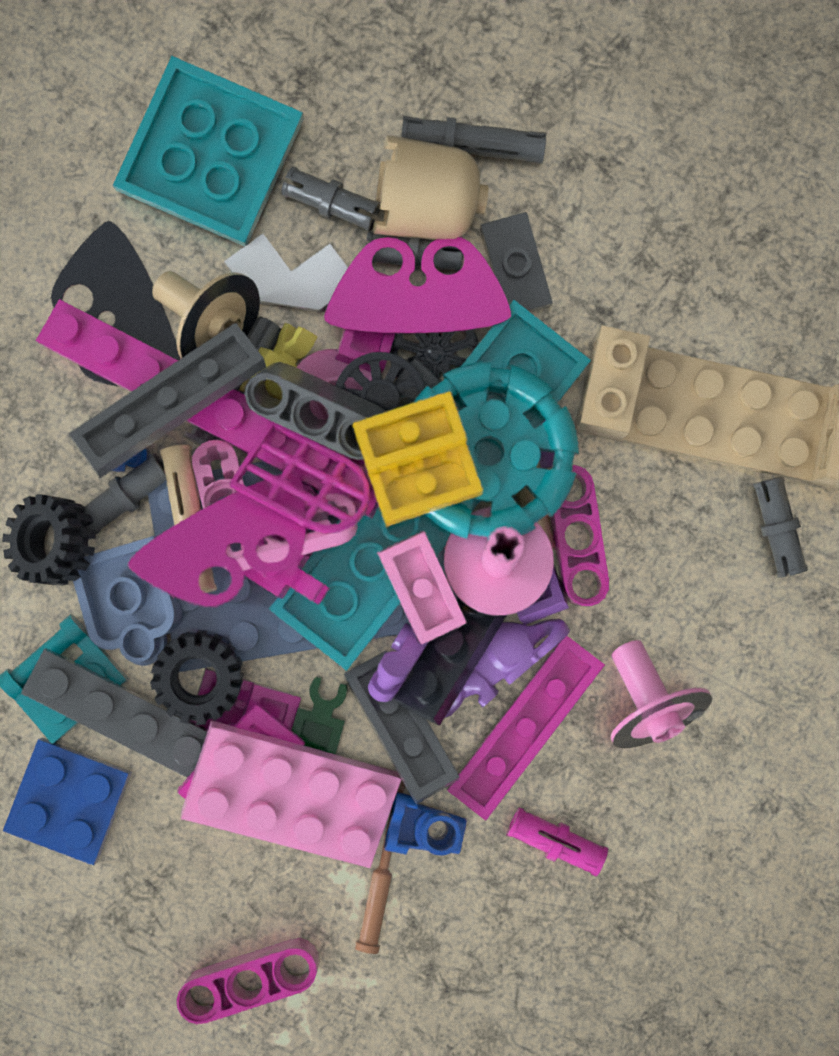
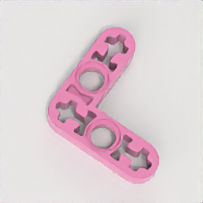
M210 440L201 444L192 456V465L204 509L215 503L218 499L237 492V490L230 487L229 483L239 469L236 452L229 443L221 440ZM214 460H220L224 476L222 480L215 481L211 469V462ZM243 478L239 482L244 485ZM329 494L325 498L329 501L328 504L350 516L356 513L355 506L346 496ZM306 505V513L309 510L310 506ZM319 508L312 521L329 525L331 523L328 520V516L331 514ZM358 523L337 533H321L318 531L309 533L308 528H306L305 542L301 555L342 545L350 541L356 534ZM271 535L263 538L265 545H257L256 552L258 557L267 563L281 561L289 552L287 541H277ZM231 544L227 546L226 555L237 559L243 571L252 568L243 557L244 548L242 545V550L232 552Z

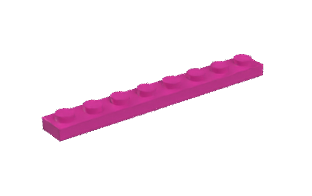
M60 299L35 340L43 347L129 392H132L178 361ZM233 389L186 422L248 454L270 420L252 411L246 402L245 395ZM273 430L266 441L293 456L301 443L276 430ZM262 448L256 456L257 459L282 472L287 467L284 464L285 460ZM310 448L307 449L302 457L306 459V463L329 475L332 474L338 464ZM328 448V449H330V450H332V451H334V452H336V453H338V454H340V455H343V454H341V453H339V452H337V451H335V450H333V449H331V448ZM346 456L362 469L369 482L370 501L365 516L372 519L379 504L364 459L358 460ZM298 467L292 472L298 473L302 483L318 491H321L325 485L321 483V479ZM345 467L339 476L343 478L342 481L364 492V487L359 477ZM335 486L328 493V495L339 494L346 496L352 501L356 511L361 507V500Z

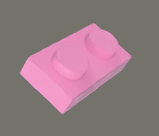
M424 531L377 552L421 645L467 623Z

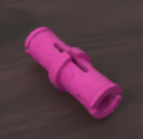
M518 807L506 834L508 837H514L545 852V858L553 862L557 858L591 873L595 877L598 876L603 868L609 848L605 846H600L570 832L569 825L562 822L555 825L524 811L521 807ZM538 832H540V833H542V834H544V835H546V836H548V837H551V839H554V840H556V841H552V840H550V839H548V838H546V837H544V836H541V835H539ZM558 842L564 843V844H566V845H568V846H570V847L576 849V851H574V850H572V849H570V848H567V847H565L564 845H562V844H560V843H558Z

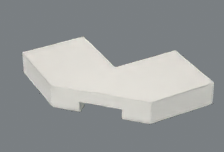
M264 234L258 236L224 261L231 272L242 273L254 281L259 291L260 304L293 307L317 313L327 309L339 281L348 268L332 245L328 244L293 271H290Z

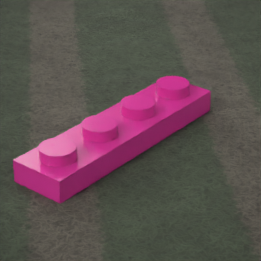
M566 636L556 645L458 773L460 776L459 780L448 786L447 791L486 821L605 664L570 637Z

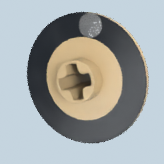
M167 271L158 277L152 290L155 300L182 317L177 333V351L180 359L234 323L247 336L259 314L260 295L258 288L252 279L242 273L232 272L223 274L211 280L202 289H199L177 273Z

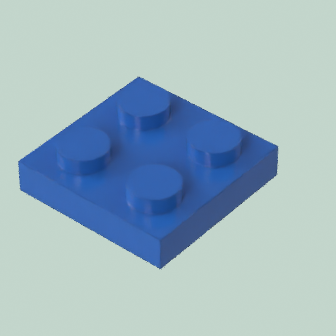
M40 738L37 740L3 832L94 866L98 863L132 771L61 744H52L45 738Z

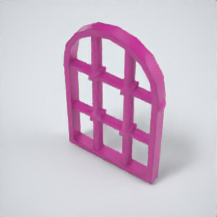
M272 421L269 422L253 448L249 450L247 457L229 483L231 488L288 517L300 526L321 533H337L354 526L365 515L370 501L369 482L360 467L346 456L340 455ZM273 430L301 443L294 456L266 442ZM261 448L285 460L284 464L287 467L279 478L252 464ZM308 448L338 463L331 475L305 462L306 459L302 457ZM296 467L322 480V484H325L317 497L290 484L292 481L288 480ZM345 467L359 477L364 487V492L342 481L343 478L339 476ZM247 470L270 482L269 485L273 488L267 497L239 483ZM333 486L362 501L360 509L353 516L328 504L329 501L325 498ZM281 489L308 502L306 505L310 506L304 517L274 502ZM320 508L341 519L343 522L323 525L311 520Z

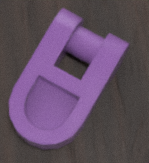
M405 623L391 646L395 651L387 652L382 657L377 671L369 681L368 691L377 701L388 702L396 696L429 643L428 641L421 645L411 625Z

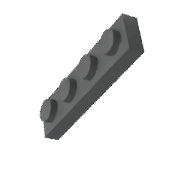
M234 323L68 434L99 478H102L266 367L265 360L240 327Z
M48 648L43 650L21 694L187 778L196 768L208 729L192 721L188 724L181 723V717L175 714L172 718L165 714L166 708L158 706L157 703Z

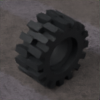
M36 494V497L28 496L23 499L25 505L17 504L13 509L17 518L8 517L5 525L12 528L11 533L3 534L2 542L10 543V548L3 550L5 559H13L8 565L11 572L18 573L17 578L22 581L63 586L69 584L68 580L76 581L81 576L78 570L86 571L90 565L84 559L85 555L94 556L95 547L88 546L89 539H96V530L87 529V526L93 523L91 515L83 514L86 508L71 499ZM52 525L54 542L50 553L46 556L44 541L46 533Z
M198 630L197 633H190L188 631L182 633L176 639L173 638L159 653L157 660L152 666L151 673H153V679L150 681L151 690H155L157 694L154 698L158 706L163 704L167 708L165 714L172 718L175 714L181 717V723L188 724L190 720L197 721V725L206 724L209 719L213 718L215 721L221 718L226 710L229 711L234 705L241 691L244 673L241 670L243 663L241 657L236 656L234 652L236 648L231 642L226 644L222 641L223 636L217 633L214 636L209 635L206 630ZM202 659L213 666L217 675V682L213 690L204 695H194L182 687L179 681V670L186 661Z

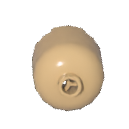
M386 136L384 149L392 150L391 160L380 162L375 201L381 202L380 209L384 210L383 221L374 220V234L428 240L462 237L472 226L475 214L485 213L488 201L489 187L488 185L480 184V170L475 159L467 151L459 148L398 136Z

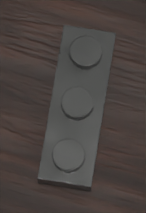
M384 651L344 673V679L415 804H418L457 782L460 776L425 718L400 706L394 698L388 702H380L370 695L368 684L373 674L377 671L382 657L387 653V651Z

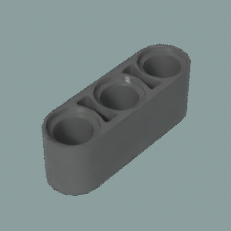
M282 362L272 363L252 377L245 390L247 404L258 415L343 455L358 460L363 459L353 423L386 412L380 406ZM266 379L273 380L279 384L283 393L282 399L274 398L268 393L265 386ZM310 401H318L325 406L328 411L327 420L319 419L312 413Z

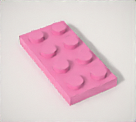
M211 720L181 811V819L371 868L401 782V777L397 771Z

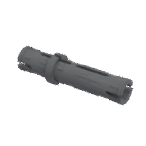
M403 116L401 134L403 138L455 147L478 156L543 163L546 132L470 125L456 122V118L447 117L446 121Z

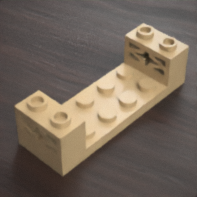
M603 325L600 327L593 338L589 355L591 361L587 365L574 424L577 432L773 476H784L787 479L839 490V383L833 387H827L648 347L651 336Z

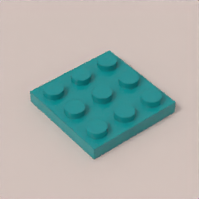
M171 55L112 186L120 193L245 247L251 239L304 121V114L299 110Z

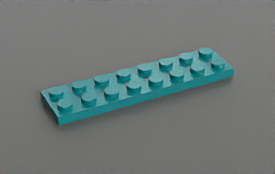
M513 300L509 305L511 317L505 322L493 325L462 366L491 362V367L510 370L511 365L522 368L545 381L554 390L551 395L558 403L590 363L591 359ZM488 387L486 401L500 400L505 403L507 389ZM457 396L453 397L457 412L465 408ZM535 406L524 414L534 430L545 420ZM484 439L475 445V457L481 464L493 466L502 460V448L495 440ZM473 499L471 512L480 501ZM378 507L372 519L364 515L357 522L358 529L350 541L342 545L313 552L302 568V571L330 588L320 605L290 587L284 598L278 597L269 610L347 671L400 604L377 552L421 531L425 532L436 557L447 544L451 533L433 523L425 514L387 527L380 507Z

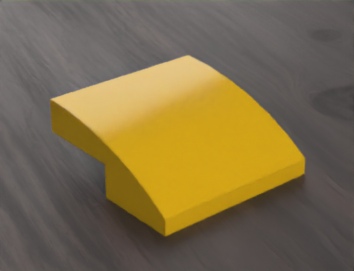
M450 391L353 423L386 527L483 494V489L467 446V437Z

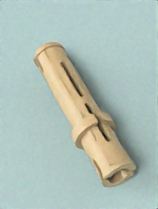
M187 444L166 447L160 451L164 463L174 525L202 510L200 494L192 465L193 450L192 446ZM212 567L202 572L199 578L200 589L205 593L217 590Z

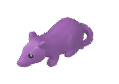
M561 619L545 620L531 626L516 622H503L446 717L453 715L464 699L472 695L479 694L478 703L482 707L488 704L499 693L494 685L502 679H505L509 685L513 683L570 633L568 625ZM549 635L537 648L534 647L539 640Z

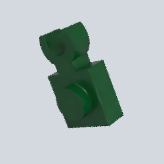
M318 675L312 681L309 689L310 698L314 703L313 708L298 707L291 731L304 740V746L337 755L346 719L335 716L333 713L335 708L339 707L346 699L348 685L342 682L338 688L337 696L326 698L320 691L323 677Z

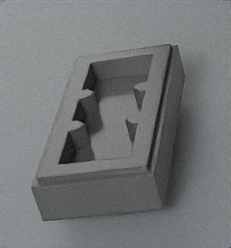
M527 212L481 224L480 230L491 269L502 287L508 304L510 305L515 300L529 312L551 307L553 301Z

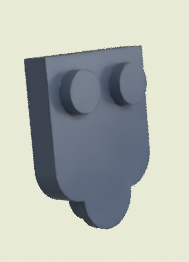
M159 535L94 553V556H85L84 559L90 565L86 571L78 570L81 577L73 581L87 633L92 642L105 650L119 648L127 660L140 666L155 663L158 658L157 656L167 645L166 635L178 627L182 618V606L179 598L143 580L130 570L128 566L130 559L144 545Z

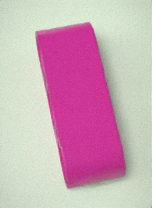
M573 465L572 472L576 473L575 478L581 483L582 495L575 502L565 500L560 509L550 517L553 540L556 544L555 553L559 579L565 597L576 606H593L600 603L606 597L609 591V575L594 481L586 469ZM572 523H579L585 526L589 532V543L583 550H575L566 543L565 531ZM580 571L590 572L597 581L595 593L587 599L579 597L572 587L574 576Z
M295 938L200 968L190 974L179 990L176 1000L177 1009L186 1021L193 1024H206L307 990L315 981L320 963L319 952L310 941ZM290 955L302 956L309 964V971L299 976L292 975L285 969L283 960ZM245 970L253 971L259 975L262 986L257 990H246L238 983L237 974ZM200 985L207 987L214 995V1003L206 1006L197 1004L191 997L190 989Z

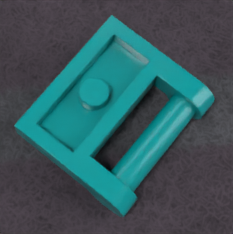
M72 614L59 623L61 628L14 670L7 668L0 675L1 689L16 701L52 744L57 743L79 723L21 694L44 649L48 648L61 654L75 643L82 650L83 654L74 662L121 686L129 680L128 676L109 654L92 642L87 629Z

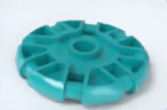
M481 362L464 365L443 374V381L432 389L427 386L413 403L450 391L452 397L457 396L465 408L460 410L458 414L467 437V446L480 480L483 494L426 513L425 515L442 529L465 539L470 534L487 537L488 541L490 535L499 528L514 529L521 536L535 530L534 524L547 514L552 517L560 509L575 481L576 473L572 472L574 455H579V442L569 410L566 406L560 407L551 395L554 390L545 381L513 365L510 366L509 370L491 367V362ZM488 387L507 389L505 403L500 400L486 401ZM534 406L546 420L535 430L524 416ZM484 439L495 440L502 448V460L493 466L481 464L475 457V445ZM540 451L554 453L552 469L537 468L540 460ZM526 487L535 499L521 508L512 497ZM473 499L491 502L489 517L471 515Z

